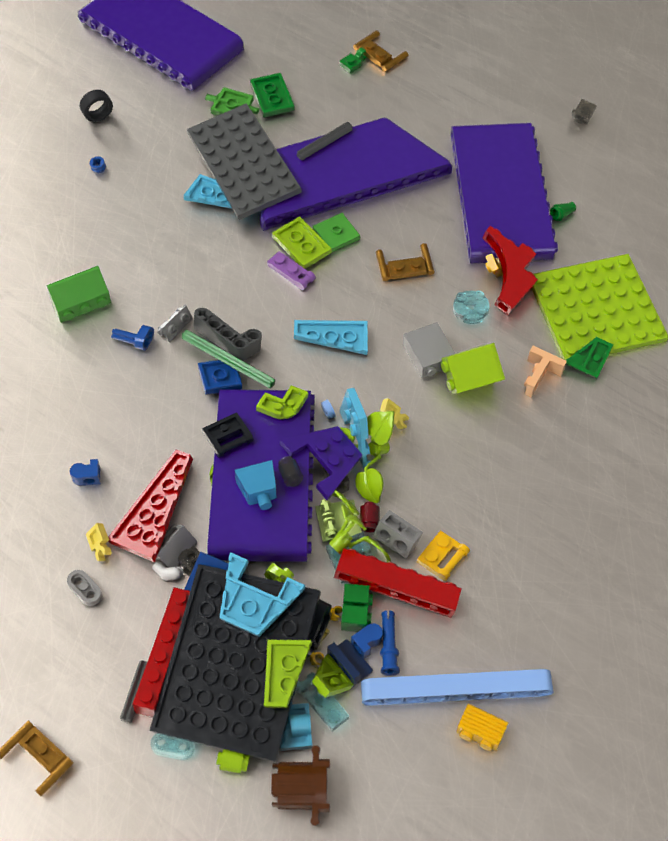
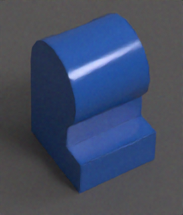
M90 459V464L87 465L76 463L71 466L69 472L74 484L79 486L100 484V464L98 459Z
M369 624L351 636V644L365 659L370 655L371 647L381 644L383 630L378 624Z

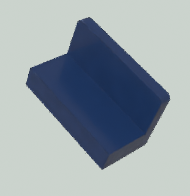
M348 639L338 646L333 642L327 647V654L332 657L354 684L353 687L373 672L371 666Z

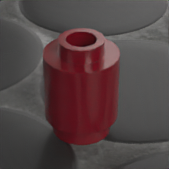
M365 502L364 505L360 506V520L366 528V531L362 529L363 532L374 533L380 521V507L374 502Z

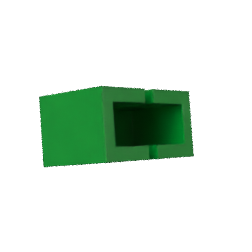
M345 584L341 631L358 632L371 624L372 613H368V606H372L373 594L369 593L370 586Z

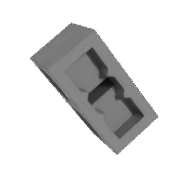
M389 510L379 521L373 537L406 559L416 548L423 532Z

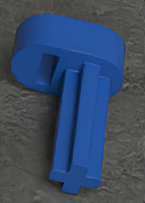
M142 325L137 334L115 328L112 330L111 338L134 344L137 349L146 350L153 339L154 328Z

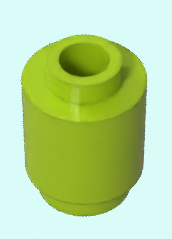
M223 749V752H218L216 765H220V770L241 774V772H247L250 756Z

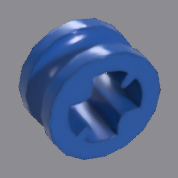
M94 157L89 162L93 172L101 173L106 169V164L102 157Z

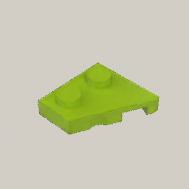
M329 654L321 661L312 680L313 684L317 687V691L325 698L349 691L354 685Z

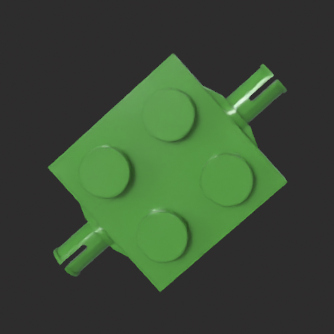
M223 87L218 95L214 96L207 93L205 97L206 101L214 102L211 108V114L218 116L246 103L253 114L258 115L259 108L251 106L254 97L250 94Z

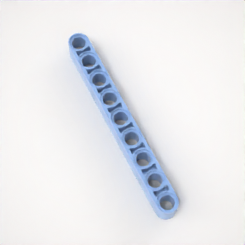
M548 669L368 678L361 681L362 703L368 706L542 697L554 693L551 671Z

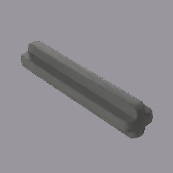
M141 660L137 666L120 716L123 722L131 723L135 710L132 704L147 661Z

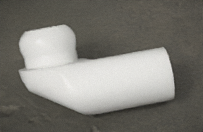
M160 561L156 562L152 567L164 581L177 580L183 576V569L181 567L166 568Z

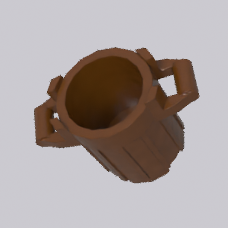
M315 745L311 749L313 762H279V764H273L272 768L278 769V774H272L271 795L277 797V802H272V807H278V809H312L310 821L313 826H317L320 823L318 818L319 812H330V805L327 804V768H330V759H319L320 747Z

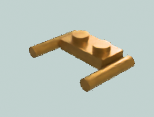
M378 30L353 45L356 51L361 47L367 50L364 55L382 68L384 72L409 56L408 52L404 51L392 59L390 53L372 41L380 36Z
M423 243L420 245L423 257L388 261V264L385 263L383 251L377 250L376 256L382 280L386 282L389 279L426 274L433 275L435 271L427 244Z
M29 720L0 748V759H2L19 743L25 751L50 773L47 779L35 790L40 797L74 764L69 757Z

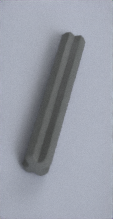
M346 122L297 151V157L300 160H304L352 131V124Z

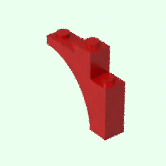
M489 226L482 239L496 253L503 273L502 290L494 305L508 316L538 280L532 272L526 270L536 256V253L524 243L517 247L512 240L504 237L498 229Z

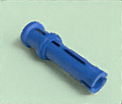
M383 611L381 613L383 648L380 651V656L383 659L381 674L392 676L400 672V668L397 666L399 650L395 646V613L389 611L388 619L387 611Z

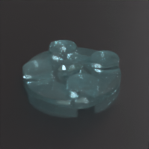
M482 291L460 292L454 300L453 313L467 324H477L488 315L489 301ZM473 305L475 307L474 309H470V307L467 306Z

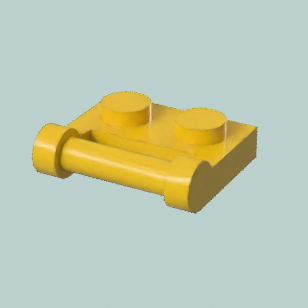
M440 530L417 558V563L441 580L447 581L450 577V572L463 556H467L470 549L465 544H460ZM452 549L455 550L456 553L444 568H440V564Z

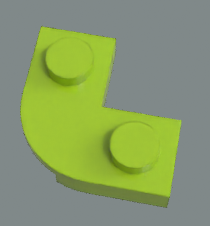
M292 385L283 399L265 392L256 406V411L277 419L291 418L300 411L308 398V392Z

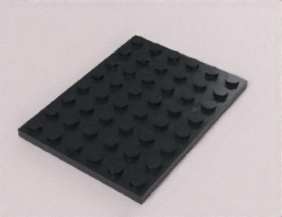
M198 564L149 731L277 763L297 684L288 708L264 707L268 640H309L321 591L305 587L304 591L258 637L219 618L227 570ZM243 574L240 579L241 582L278 597L284 585V582Z

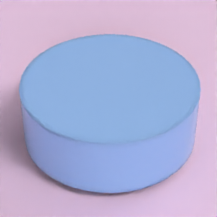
M329 400L321 402V407L328 419L336 417Z

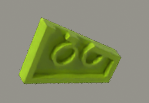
M268 640L264 696L265 708H288L311 647V640Z

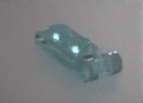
M311 672L307 675V679L297 683L296 689L308 701L329 729L334 731L349 719V715L333 696L325 698L317 691V687L312 682L315 674ZM310 686H315V689L311 692L308 690Z

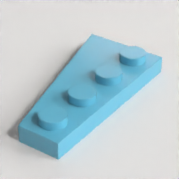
M294 320V339L368 355V322Z

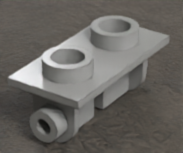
M184 305L181 308H177L169 317L170 320H166L158 327L157 333L160 336L165 335L168 342H170L193 319L187 306Z

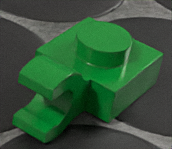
M361 47L355 55L350 53L339 61V66L351 74L362 66V61L367 58L364 55L367 50Z

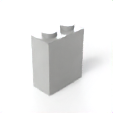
M437 322L404 334L403 346L421 378L430 377L443 371L441 368V358L455 354Z

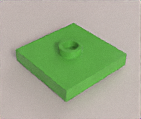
M343 213L313 226V230L332 248V252L360 240L359 233Z

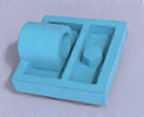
M309 703L292 704L280 751L312 748Z

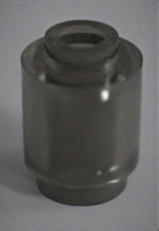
M291 456L282 458L278 462V470L284 484L291 487L298 486L303 480V474L297 461Z

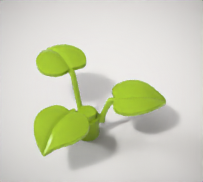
M394 411L374 412L367 418L368 434L372 436L368 446L370 454L375 456V458L364 467V472L357 473L355 484L359 494L366 500L374 503H380L383 491V477L377 469L369 468L378 459H381V455L387 454L390 450L388 441L393 431ZM340 427L350 441L354 443L355 436L351 435L350 429Z
M335 490L332 496L341 499L347 504L348 508L343 504L341 505L344 520L346 521L329 544L341 555L343 548L349 547L352 549L353 546L366 541L377 547L384 554L387 562H391V558L386 550L368 535L351 542L353 538L348 532L355 523L364 531H366V528L361 520L354 515V513L357 515L360 513L353 503L342 493Z

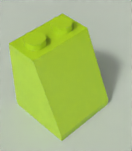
M495 343L480 345L441 358V368L447 375L448 380L446 384L452 394L505 380Z

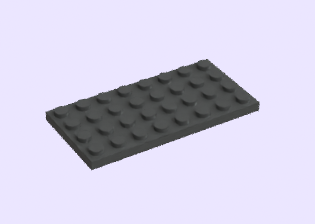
M247 103L187 129L189 137L239 220L302 193L301 187Z

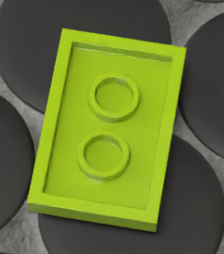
M300 216L272 232V238L304 269L332 253V248Z

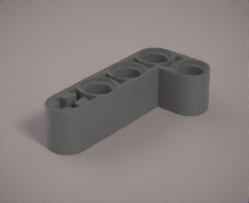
M198 308L194 311V329L214 345L242 361L260 351L262 333L259 330L249 329L240 334L207 308Z

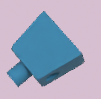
M272 460L236 469V483L249 505L258 503L261 510L271 508L270 500L276 498Z

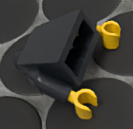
M321 599L318 602L309 637L312 644L307 657L310 656V663L313 666L320 665L315 661V656L324 659L323 653H315L313 650L318 649L329 620L338 621L341 617L336 615L335 612L339 614L342 612V607L335 606L332 608L331 604Z

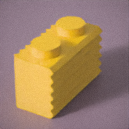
M467 704L456 732L466 741L473 740L480 743V747L485 750L492 751L493 749L497 751L509 722L471 704Z

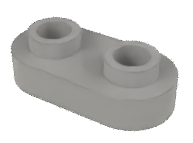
M74 570L68 575L67 583L69 588L85 605L94 606L100 602L102 593L99 586L84 571ZM77 581H82L79 585L75 584ZM91 594L95 595L93 598H88Z

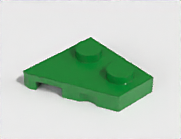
M595 337L570 358L566 359V365L597 379L613 344Z

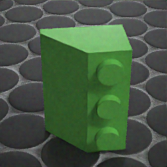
M99 266L46 285L53 309L61 323L111 303L109 291Z

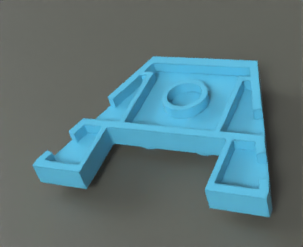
M350 388L346 390L339 412L344 424L350 423L351 435L356 436L358 450L362 454L360 462L364 469L370 462L367 458V455L370 454V448L366 441L369 438L367 416L355 388Z
M230 553L219 618L260 637L304 591L306 586L287 577L278 597L240 581L249 561Z

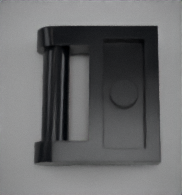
M237 412L202 428L204 436L218 458L242 444H249L254 441L251 432ZM242 433L243 436L220 446L219 443Z

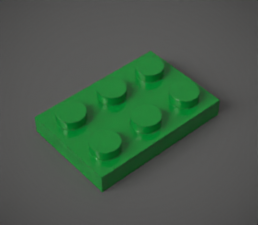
M281 73L250 79V85L263 118L295 111L294 103Z

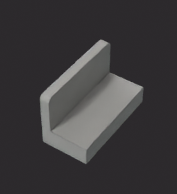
M173 524L164 536L156 559L161 560L167 568L176 567L195 546L197 540L184 525Z

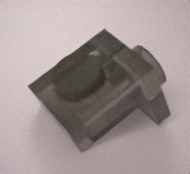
M581 99L577 108L571 112L572 118L577 123L581 124L583 122L587 124L597 107L595 104Z

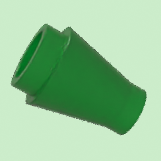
M573 202L555 204L550 209V215H552L553 220L561 221L576 211V205Z

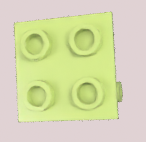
M323 499L319 506H315L323 542L331 541L346 521L344 520L341 505L343 504L347 508L348 506L343 501L331 503L329 500ZM354 499L349 500L355 506ZM355 523L348 534L351 537L362 535L361 527Z

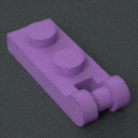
M280 251L267 261V266L301 290H304L309 282L312 283L316 279L313 272L305 270Z

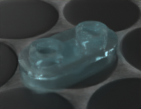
M159 733L152 737L150 743L156 755L182 761L190 759L195 751L193 742ZM165 740V744L162 746L158 745V742ZM182 744L187 745L185 750H180L179 746Z

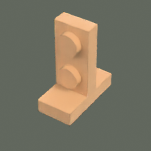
M532 346L527 361L535 366L532 370V377L528 376L524 383L526 387L525 395L532 397L547 371L561 377L567 361Z

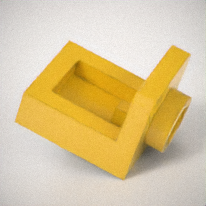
M492 253L485 256L488 261L485 265L489 273L493 272L496 278L502 276L503 273L499 259L495 258Z

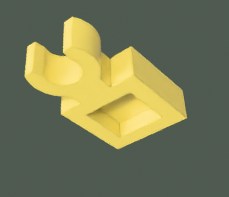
M389 398L384 399L380 411H394V425L400 430L407 428L403 421L409 420L408 415L401 414V408Z
M96 523L86 533V537L91 551H96L95 557L97 561H105L104 555H111V549L106 545L109 538L103 523Z

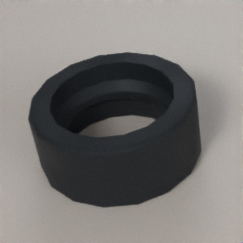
M100 89L86 93L79 104L81 112L91 122L104 120L113 109L111 99L105 91ZM104 101L100 108L89 111V108L95 102Z

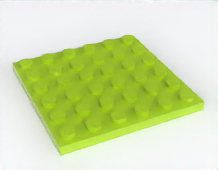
M629 254L534 273L538 280L532 290L562 359L570 358L595 337L613 344L609 354L668 341V334Z

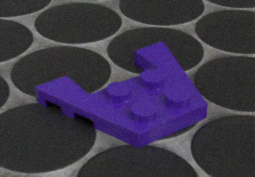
M338 426L283 438L280 441V445L290 457L307 447L330 474L329 477L316 485L317 490L326 501L331 498L334 491L338 489L342 481L349 475L362 457L361 452Z

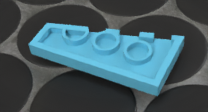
M202 174L197 177L184 194V200L231 208L216 180Z

